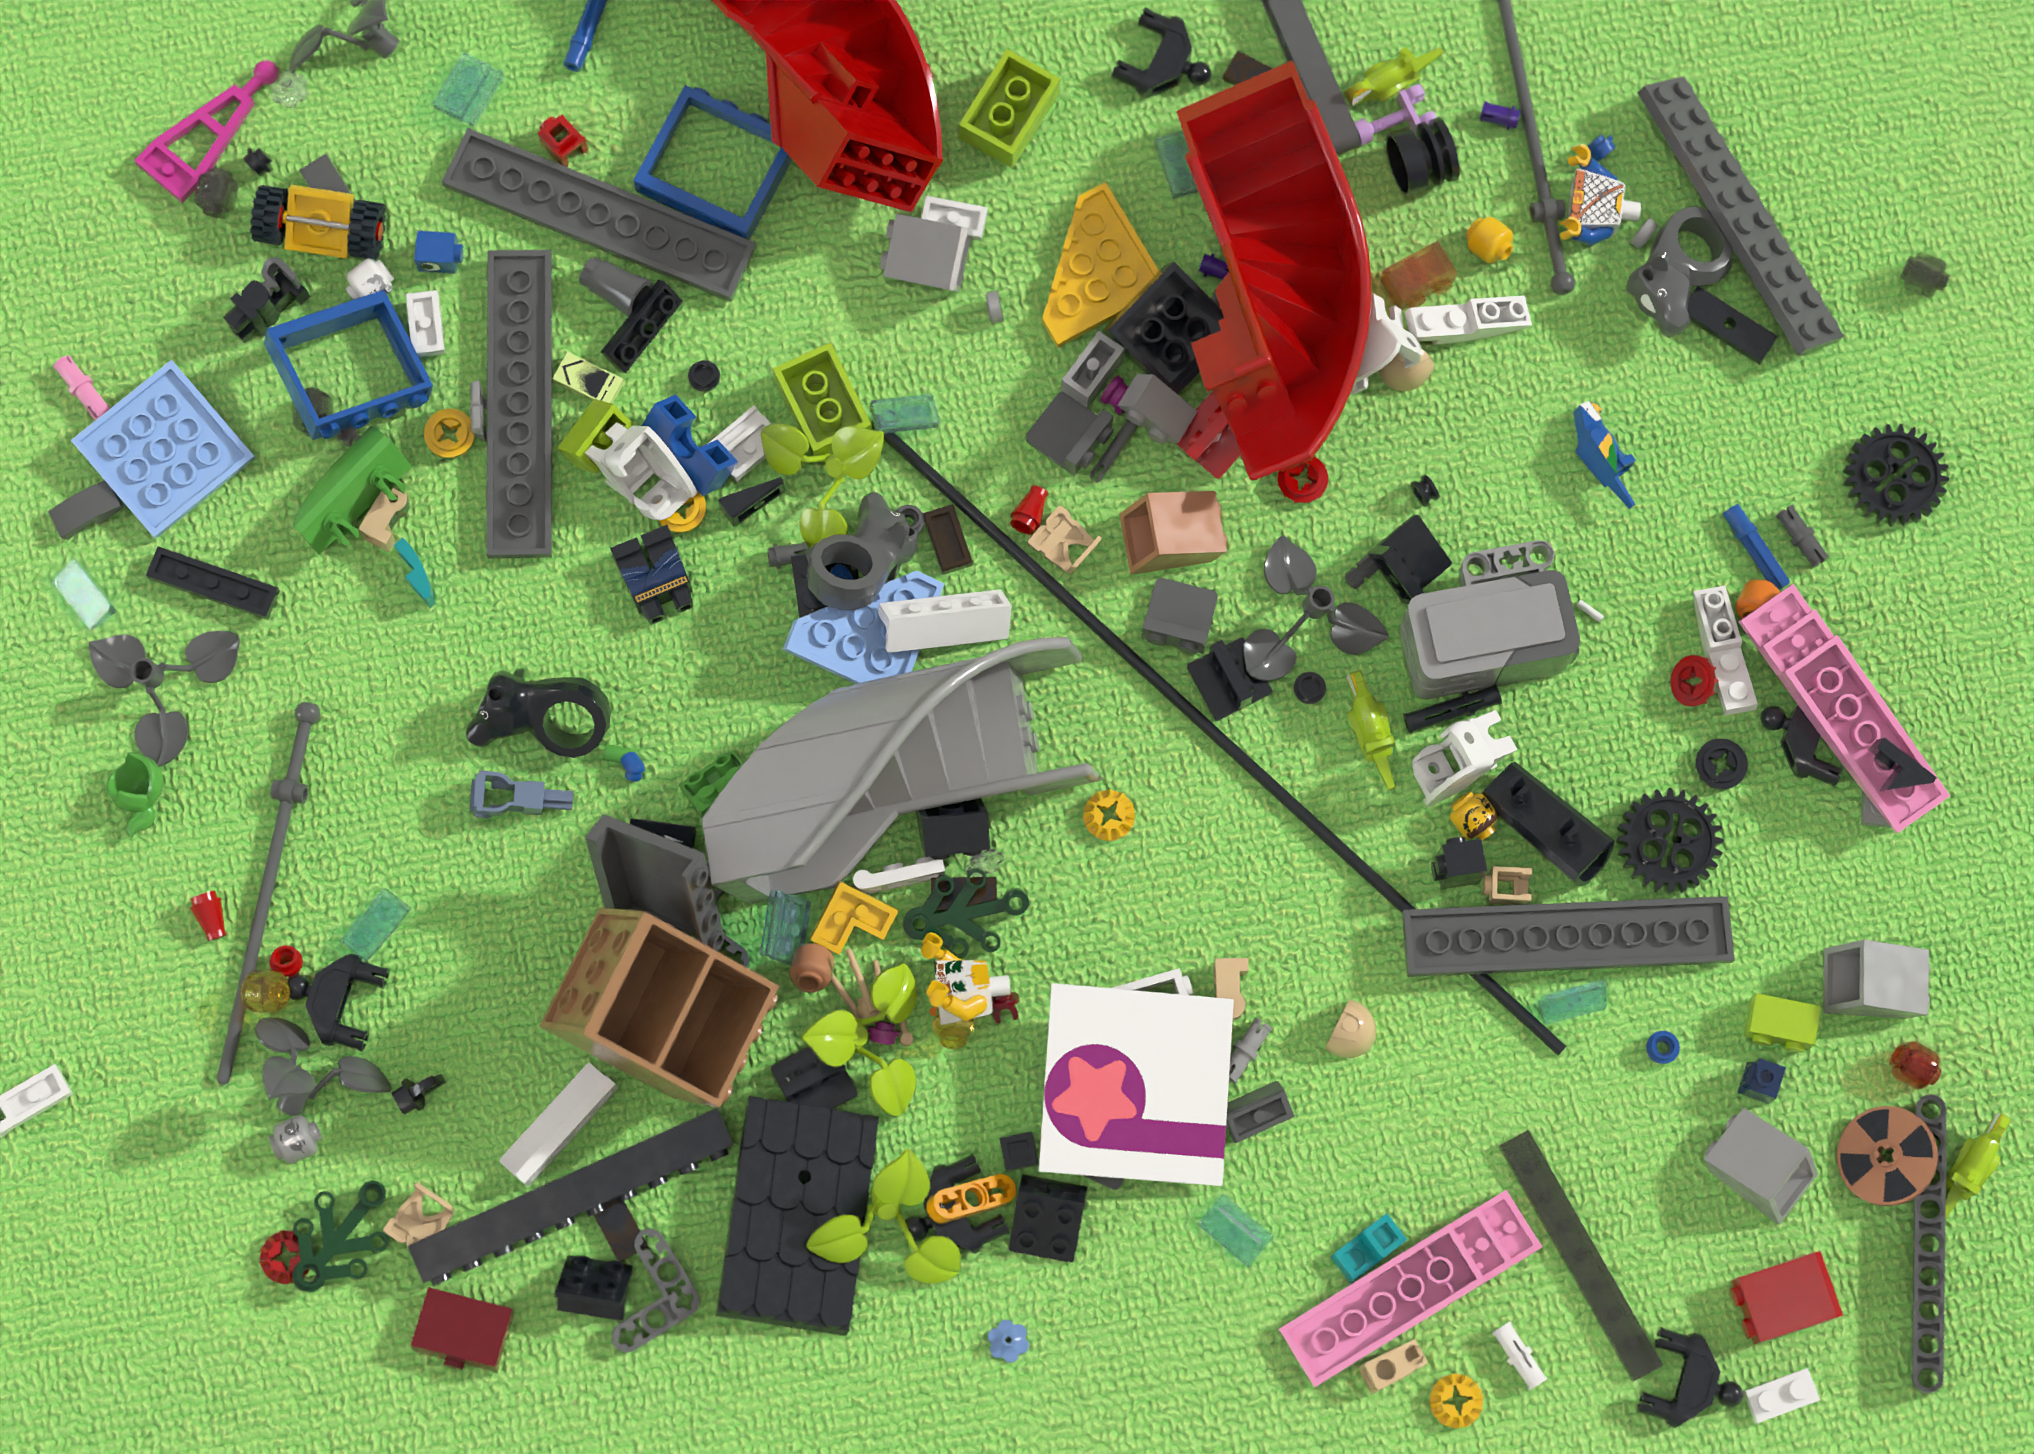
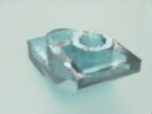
M383 888L364 915L358 916L341 939V942L365 961H368L395 931L412 908L387 888Z

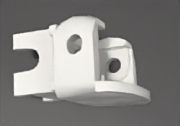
M1375 294L1371 295L1367 341L1351 394H1357L1367 389L1368 376L1386 366L1398 352L1404 358L1405 368L1419 363L1422 355V349L1412 333L1403 328L1401 309L1395 305L1390 307L1389 319L1385 311L1384 299Z
M616 422L606 432V435L613 441L608 449L601 450L592 445L585 452L587 457L595 462L607 480L605 482L607 485L626 497L632 505L635 504L642 515L650 519L663 520L670 517L690 497L693 498L697 494L694 484L678 460L660 437L648 426L635 425L626 429ZM655 473L661 480L641 499L635 497L633 493Z
M1496 710L1475 719L1472 718L1467 721L1453 723L1441 734L1442 739L1448 737L1440 745L1427 746L1413 758L1414 776L1426 797L1424 803L1427 808L1466 789L1482 774L1495 769L1497 763L1505 756L1517 751L1510 736L1496 740L1488 734V728L1501 720ZM1446 748L1451 749L1461 769L1456 774H1454L1442 751ZM1428 766H1433L1436 769V774L1431 773Z

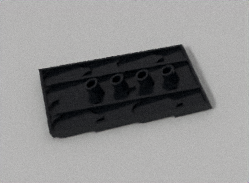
M749 1096L746 1104L715 1316L847 1336L852 1319L860 1256L846 1263L832 1262L810 1251L807 1247V1241L824 1223L841 1215H854L859 1219L860 1225L863 1226L867 1211L879 1117Z

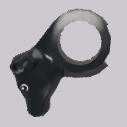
M517 668L513 674L502 670L495 672L490 678L478 711L467 726L466 735L471 744L477 747H485L498 738L529 731L550 752L559 756L576 758L587 755L599 746L604 734L610 728L611 708L608 697L604 692L587 679L561 677L525 681L524 668ZM561 702L577 703L590 713L594 722V728L582 734L566 733L552 722L549 708Z

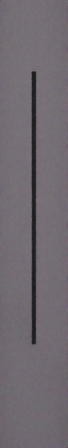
M875 417L870 422L872 430L884 432V441L1394 907L1401 913L1403 910L1416 909L878 417ZM1469 974L1556 1055H1559L1567 1047L1488 974Z

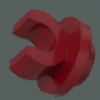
M1010 989L1011 995L991 997L992 1015L996 1023H1000L999 1014L1004 1009L1011 1011L1013 1020L1018 1019V1011L1015 1005L1019 1002L1018 993L1011 992Z

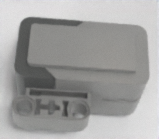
M1536 540L1470 553L1464 558L1458 572L1461 587L1419 594L1410 600L1399 631L1411 686L1418 697L1432 699L1459 694L1465 691L1485 689L1492 685L1501 686L1561 674L1568 664L1574 663L1579 654L1580 636L1567 581L1560 572L1549 570L1554 559V550L1548 542ZM1530 554H1541L1545 558L1546 563H1534L1530 558ZM1506 560L1507 564H1513L1511 569H1507V566L1504 564L1500 565L1501 561ZM1477 565L1481 568L1483 574L1473 576L1468 572L1467 566Z

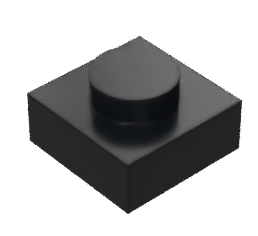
M1032 1132L1000 1138L1006 1172L1039 1166Z

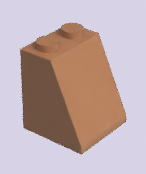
M1215 491L1147 493L1119 514L1130 575L1213 562L1227 552V538L1223 532L1220 518L1221 507L1217 502Z

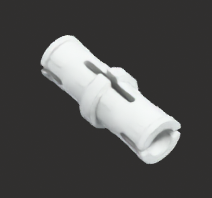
M1508 1322L1492 1333L1509 1357L1507 1362L1510 1366H1515L1528 1386V1390L1547 1380V1377L1544 1376L1530 1354L1533 1352L1530 1346L1526 1347L1511 1322Z

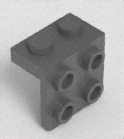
M1060 392L1028 431L1026 441L1075 476L1081 467L1086 469L1095 456L1094 451L1100 443L1104 445L1113 434L1114 416L1104 409L1097 415L1066 393Z
M1158 578L1155 581L1141 638L1154 645L1165 646L1166 644L1178 647L1180 651L1185 653L1203 654L1218 598L1217 593L1213 590Z

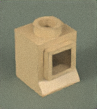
M1493 866L1489 871V875H1484L1483 895H1489V904L1529 905L1532 894H1528V881L1532 876V868ZM1498 881L1513 882V895L1497 894Z

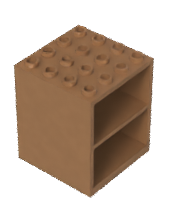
M599 908L539 1027L671 1098L720 1108L721 1104L725 1103L732 1093L733 1087L731 1084L736 1074L741 1072L746 1065L748 1059L747 1051L751 1043H754L759 1038L763 1028L761 1023L766 1013L770 1012L777 1001L776 993L780 986L645 911Z

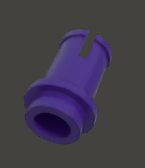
M1484 101L1479 121L1507 127L1506 130L1509 131L1510 128H1517L1521 111L1516 110L1513 105L1512 108Z
M1211 253V256L1204 254L1198 270L1204 273L1203 277L1210 275L1221 280L1229 272L1226 261L1215 258L1214 253Z

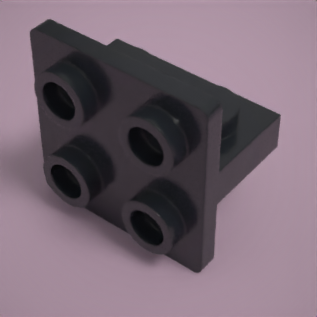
M1239 638L1227 645L1221 640L1210 646L1209 654L1187 665V670L1215 721H1220L1272 694L1268 681L1254 679L1246 673L1243 658L1244 638Z
M810 1046L771 1066V1071L787 1102L832 1110L858 1095L847 1073L845 1064L836 1067L825 1064L818 1058Z
M583 1255L567 1256L555 1290V1297L558 1298L557 1311L623 1321L626 1312L628 1285L632 1276L633 1266L619 1261L590 1259Z

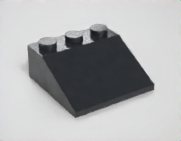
M1170 262L1162 267L1101 332L1125 348L1124 355L1146 374H1154L1176 394H1179L1200 372L1191 343L1221 331L1218 321L1223 319L1224 316L1219 306L1175 262Z

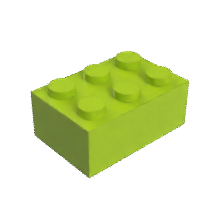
M1006 49L960 121L959 139L1013 169L1060 94L1061 78Z
M831 342L773 368L777 387L798 429L808 439V450L811 456H819L826 453L832 455L833 437L839 429L845 426H858L872 430L870 420Z

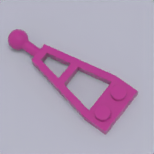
M270 60L258 62L254 68V76L241 89L234 84L158 136L134 160L135 164L178 201L183 203L197 189V184L201 185L207 177L201 176L209 175V172H211L254 107L255 103L251 97L263 85H271L276 82L279 76L277 65ZM236 100L240 105L226 126L223 127L212 116ZM200 124H203L217 136V139L194 171L167 147Z

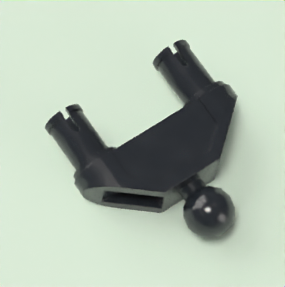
M1145 7L1143 9L1144 14L1141 13L1137 25L1162 35L1163 40L1148 69L1146 68L1143 71L1119 59L1116 63L1117 67H1114L1111 78L1135 87L1136 92L1143 97L1155 96L1177 87L1184 74L1187 75L1193 85L1202 86L1208 83L1212 75L1209 65L1201 61L1190 63L1192 46L1183 19L1178 16L1168 18Z
M1768 706L1763 709L1760 717L1763 727L1772 731L1781 728L1785 729L1780 743L1793 774L1802 779L1810 776L1835 787L1840 779L1839 774L1842 773L1843 768L1816 758L1814 752L1821 735L1801 708L1796 706L1791 712L1790 717H1787L1779 706Z
M348 954L317 972L312 985L303 975L295 974L290 976L284 984V991L292 1000H301L308 997L305 1006L323 1045L334 1046L337 1043L363 1052L366 1044L354 1038L368 1041L369 1031L343 1025L341 1017L352 984L356 980L384 989L387 981H384V978L388 979L390 969L362 962V958L359 955Z
M973 1153L948 1166L945 1164L934 1166L930 1179V1190L923 1204L927 1216L922 1218L921 1216L913 1215L905 1220L915 1242L923 1240L928 1234V1230L933 1228L936 1236L949 1238L958 1248L972 1254H977L981 1252L984 1244L1005 1234H1010L1006 1224L993 1229L1004 1224L1001 1214L974 1227L973 1224L969 1225L966 1217L947 1223H937L930 1218L927 1212V1202L931 1196L940 1190L954 1187L955 1184L981 1173L978 1163L975 1164L976 1159ZM955 1201L947 1204L939 1203V1207L946 1210L955 1205Z
M1661 1326L1659 1327L1656 1336L1661 1338L1655 1339L1654 1347L1681 1354L1684 1363L1675 1397L1670 1401L1643 1391L1639 1401L1651 1404L1652 1406L1644 1403L1638 1404V1413L1663 1419L1669 1427L1677 1428L1711 1406L1714 1396L1725 1407L1732 1408L1741 1403L1743 1390L1738 1383L1725 1381L1722 1384H1718L1721 1371L1706 1340L1701 1334L1693 1332L1687 1336Z

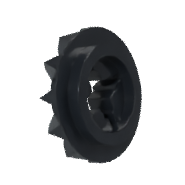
M1720 738L1711 740L1701 747L1697 753L1695 768L1700 780L1708 784L1710 788L1726 790L1737 786L1743 780L1747 773L1748 761L1745 752L1738 744L1731 740ZM1726 753L1725 765L1730 770L1724 769L1717 776L1715 775L1717 766L1712 763V760L1718 761Z

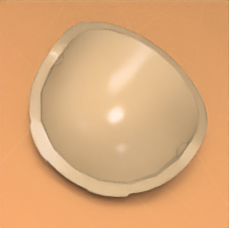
M1422 349L1419 363L1405 368L1404 358L1398 352L1392 361L1379 370V374L1384 383L1392 389L1411 391L1422 386L1428 380L1435 366L1431 357Z
M1349 999L1325 1049L1343 1058H1355L1368 1052L1376 1039V1023L1370 1011L1361 1003Z

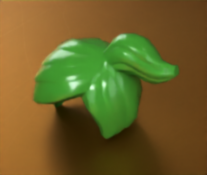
M133 752L127 753L125 762L111 774L106 785L107 792L114 801L115 806L122 810L134 812V816L129 819L126 826L128 837H133L137 831L146 830L152 826L156 817L152 805L160 796L164 786L162 772L155 761L147 756Z

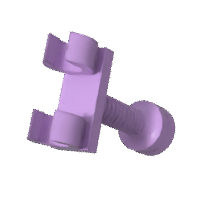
M1420 84L1399 92L1397 101L1402 110L1374 120L1371 123L1367 122L1364 118L1354 122L1359 133L1361 146L1372 142L1373 134L1408 121L1416 135L1417 124L1421 122L1428 124L1429 120L1437 118L1434 111L1427 112L1418 117L1413 105L1421 102L1424 99L1423 96L1426 95Z

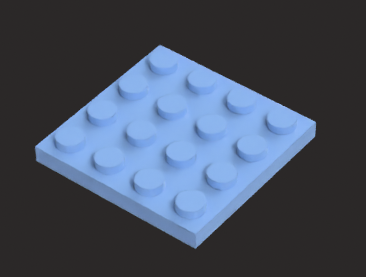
M172 360L71 440L154 539H157L256 459Z

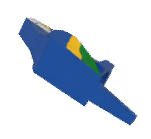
M1593 402L1582 403L1573 412L1578 438L1576 454L1604 488L1608 485L1620 500L1631 509L1635 502L1619 477L1633 466L1636 459L1632 454L1627 455L1620 450L1616 439L1601 420L1600 413L1602 408Z

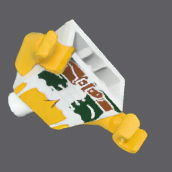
M927 933L922 941L921 953L927 959L936 957L937 960L934 961L935 980L930 983L926 994L931 1005L939 1008L941 1025L958 1021H969L973 1018L990 1015L993 1012L991 997L1011 995L1009 975L989 977L986 961L959 959L947 949H940L943 941L937 934Z

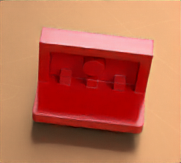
M1211 392L1198 406L1196 415L1179 443L1176 444L1216 479H1221L1241 456L1228 421L1214 393Z

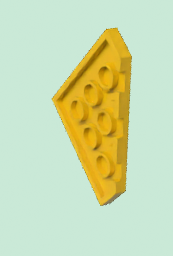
M1106 182L1078 196L1059 265L1054 276L1042 323L1057 348L1112 320L1159 272Z

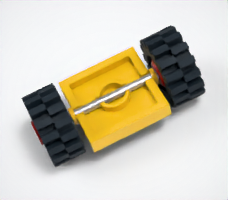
M261 185L256 190V198L253 200L254 207L251 210L252 219H250V225H252L250 233L254 242L281 245L283 236H285L284 249L340 258H347L350 255L377 260V257H379V251L382 249V241L384 240L383 232L386 226L384 225L386 209L383 203L356 200L355 205H353L354 194L291 185L289 191L286 188Z

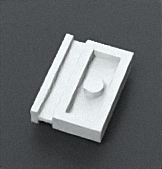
M755 405L710 441L718 439L738 461L730 474L736 482L765 459L761 431L762 428L771 423L758 411Z

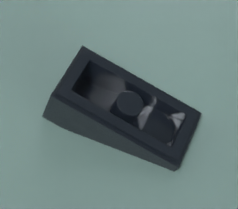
M779 477L718 499L719 508L732 526L736 527L784 493V481Z

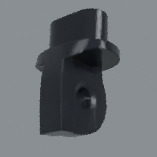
M442 1074L427 1077L417 1084L409 1079H404L401 1082L402 1086L393 1091L392 1096L404 1115L413 1109L421 1111L425 1106L424 1096L444 1085L446 1081Z

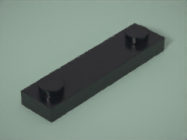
M159 546L146 573V577L150 580L266 620L269 619L280 592L278 587Z

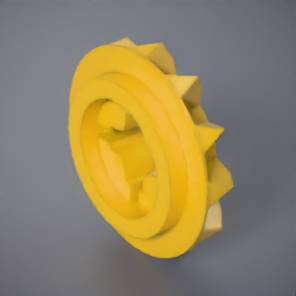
M450 408L440 410L434 413L425 425V443L429 450L440 458L448 457L454 459L456 456L466 454L470 446L474 444L475 435L471 431V419L460 410ZM442 425L451 431L458 429L455 433L457 443L449 438L442 440L445 437Z
M698 491L693 498L690 497L683 504L690 506L686 509V519H683L678 512H675L668 518L658 520L662 526L668 525L669 530L677 534L679 532H691L696 526L701 525L706 514V502L704 496H701Z
M1112 789L1097 791L1086 802L1083 820L1087 830L1094 837L1104 841H1115L1127 835L1132 829L1135 821V810L1133 803L1123 792ZM1114 804H1117L1115 815L1118 817V820L1110 819L1102 826L1104 814L1099 808L1109 810L1111 806L1113 807Z
M1450 1374L1442 1377L1435 1383L1430 1393L1429 1402L1433 1415L1440 1423L1450 1428H1464L1474 1423L1483 1411L1484 1396L1478 1383L1467 1375ZM1453 1386H1455L1459 1396L1470 1397L1471 1399L1461 1404V1416H1459L1455 1405L1443 1404L1444 1401L1453 1397Z

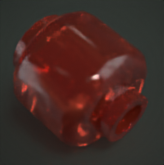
M1910 1041L1906 1044L1898 1045L1890 1058L1893 1076L1914 1089L1920 1090L1928 1085H1934L1940 1078L1942 1070L1939 1067V1055L1919 1042Z

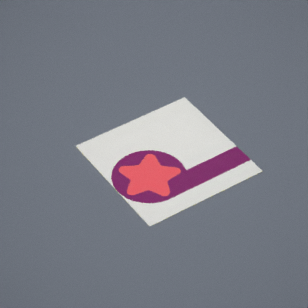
M1052 983L1039 1171L1222 1186L1234 999Z

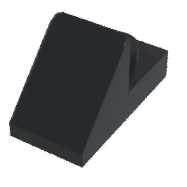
M1886 738L1875 740L1869 748V751L1875 755L1874 761L1887 770L1894 769L1880 791L1934 783L1937 779L1935 775Z

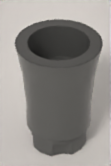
M597 257L590 258L586 262L579 276L581 285L606 300L627 317H629L653 287L652 280L632 274Z

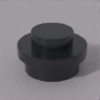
M249 147L246 150L248 154L243 159L259 176H262L265 172L270 173L273 170L269 165L272 159L261 148L258 147L254 150Z
M706 360L694 363L688 372L689 383L695 390L700 392L713 390L720 381L718 367Z
M1305 672L1295 680L1294 694L1302 703L1315 704L1325 695V681L1317 673Z

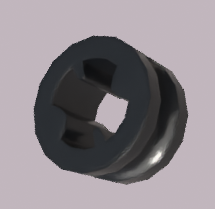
M1426 474L1420 477L1419 482L1412 481L1410 483L1415 497L1424 507L1430 504L1429 501L1431 499L1436 501L1440 498L1435 484Z

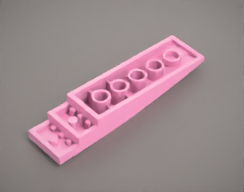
M1794 584L1788 586L1738 621L1809 721L1896 833H1899L1950 797V794L1938 777L1934 783L1880 791L1894 769L1887 770L1874 761L1875 755L1869 751V748L1877 739L1886 738L1936 776V774L1839 636L1832 634L1816 609L1811 610Z
M1505 1190L1279 1330L1313 1386L1316 1387L1541 1249L1542 1246L1508 1191Z

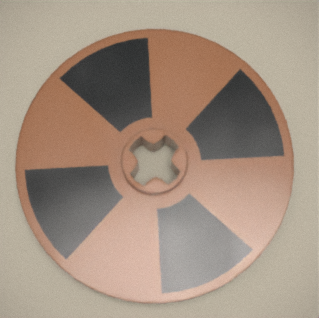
M1895 1106L1871 1108L1856 1116L1843 1131L1837 1148L1839 1172L1847 1187L1861 1199L1880 1206L1904 1204L1919 1196L1933 1179L1938 1162L1936 1141L1926 1123L1912 1112ZM1884 1148L1888 1151L1894 1150L1891 1154L1894 1160L1891 1163L1886 1161L1880 1162L1883 1158L1881 1151Z

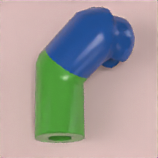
M609 744L605 745L603 760L621 763L626 770L625 778L628 781L638 782L642 779V772L645 771V766L635 750Z

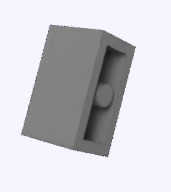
M1098 331L1063 377L1061 392L1066 393L1088 408L1123 362L1125 348Z
M1136 374L1118 404L1127 413L1126 418L1129 421L1143 426L1149 431L1148 436L1160 444L1165 442L1179 443L1197 413L1196 409L1154 374Z

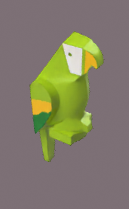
M1405 47L1400 50L1398 57L1371 66L1364 75L1365 79L1347 89L1344 95L1352 106L1367 100H1379L1381 103L1386 102L1421 78V70L1439 58L1444 51L1439 47L1415 58L1412 52Z
M1361 670L1349 673L1346 678L1353 701L1352 709L1347 712L1349 721L1368 763L1374 761L1388 791L1395 789L1387 756L1392 755V747L1395 744V740L1390 732L1385 706L1381 702H1376L1375 698L1370 694Z
M1996 1113L1982 1135L1975 1139L1968 1138L1960 1150L1946 1179V1189L1948 1192L1946 1194L1945 1220L1961 1198L1966 1201L1971 1196L1978 1195L1981 1186L1996 1170L2000 1162V1157L1997 1154L2000 1139L2012 1120L2002 1113Z

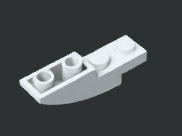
M1525 296L1470 299L1465 304L1413 307L1404 312L1409 332L1413 334L1418 342L1432 341L1433 345L1492 337L1528 328L1532 325Z
M1720 586L1694 591L1693 598L1705 658H1708V662L1716 667L1714 673L1719 681L1715 683L1713 690L1719 695L1724 715L1756 710L1758 703L1741 651L1742 639L1726 587Z

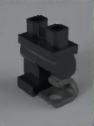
M272 257L265 261L261 271L262 277L265 280L263 283L253 280L243 289L241 296L235 293L230 298L234 307L223 318L230 325L233 333L244 343L256 332L264 337L268 329L267 327L276 324L280 313L294 300H297L302 305L311 297L307 289L300 283L295 272L280 258Z

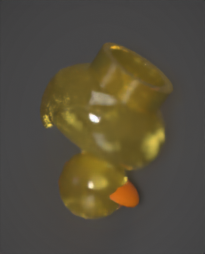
M932 1007L929 1010V1013L935 1017L932 1028L934 1033L940 1038L941 1045L948 1049H959L965 1046L967 1038L973 1033L975 1028L974 1018L969 1021H958L941 1025L939 1008Z

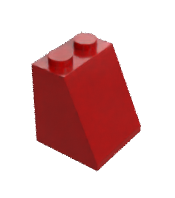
M1821 1251L1732 1280L1734 1287L1730 1288L1733 1302L1737 1307L1741 1306L1745 1318L1741 1320L1742 1328L1747 1339L1752 1338L1754 1345L1843 1316Z

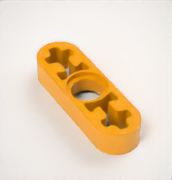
M997 1174L943 1189L929 1198L927 1212L935 1222L947 1223L997 1209L1014 1199L1016 1186L1009 1176ZM995 1187L997 1189L1002 1188L1004 1191L1003 1195L1001 1193L993 1194L990 1197L988 1195V1192ZM966 1191H972L976 1194L978 1198L977 1207L967 1203L965 1199ZM955 1201V1205L948 1210L939 1207L940 1202L947 1204Z

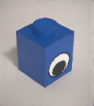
M417 231L414 261L418 271L456 274L457 263H462L463 244H459L456 234Z

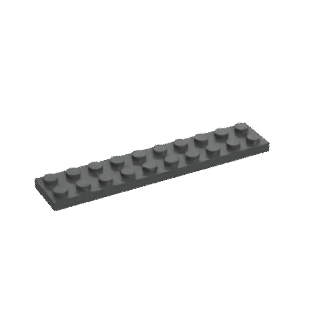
M1684 76L1645 85L1637 92L1797 355L1799 356L1840 341L1844 335L1838 327L1837 321L1832 317L1822 301L1820 293L1809 280L1804 267L1793 254L1788 241L1777 228L1772 215L1761 202L1756 189L1745 176L1740 163L1732 155L1725 143L1724 137L1716 129L1709 117V113L1694 93L1691 84Z
M467 128L442 180V185L445 188L732 302L756 249V242L470 128Z
M488 250V559L552 558L551 250Z
M1728 896L1403 910L1402 912L1407 977L1732 963L1735 960Z

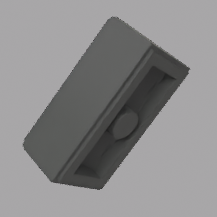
M1274 1081L1227 1103L1226 1127L1234 1143H1238L1295 1117L1282 1085L1278 1081Z

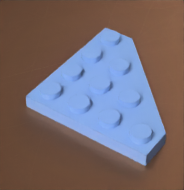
M914 571L886 582L877 597L866 607L856 610H838L828 606L793 620L782 650L855 684L911 672L920 649L891 653L886 651L887 628L878 615L879 603L938 597L941 595L944 583L919 571Z

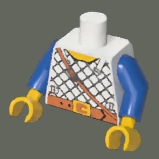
M1578 145L1571 148L1576 152L1577 156L1568 158L1569 165H1579L1580 169H1576L1572 179L1567 219L1560 222V225L1566 227V231L1562 232L1560 237L1563 240L1572 238L1592 246L1615 235L1619 229L1621 219L1638 221L1641 203L1624 200L1625 184L1618 181L1616 176L1594 160L1586 145Z

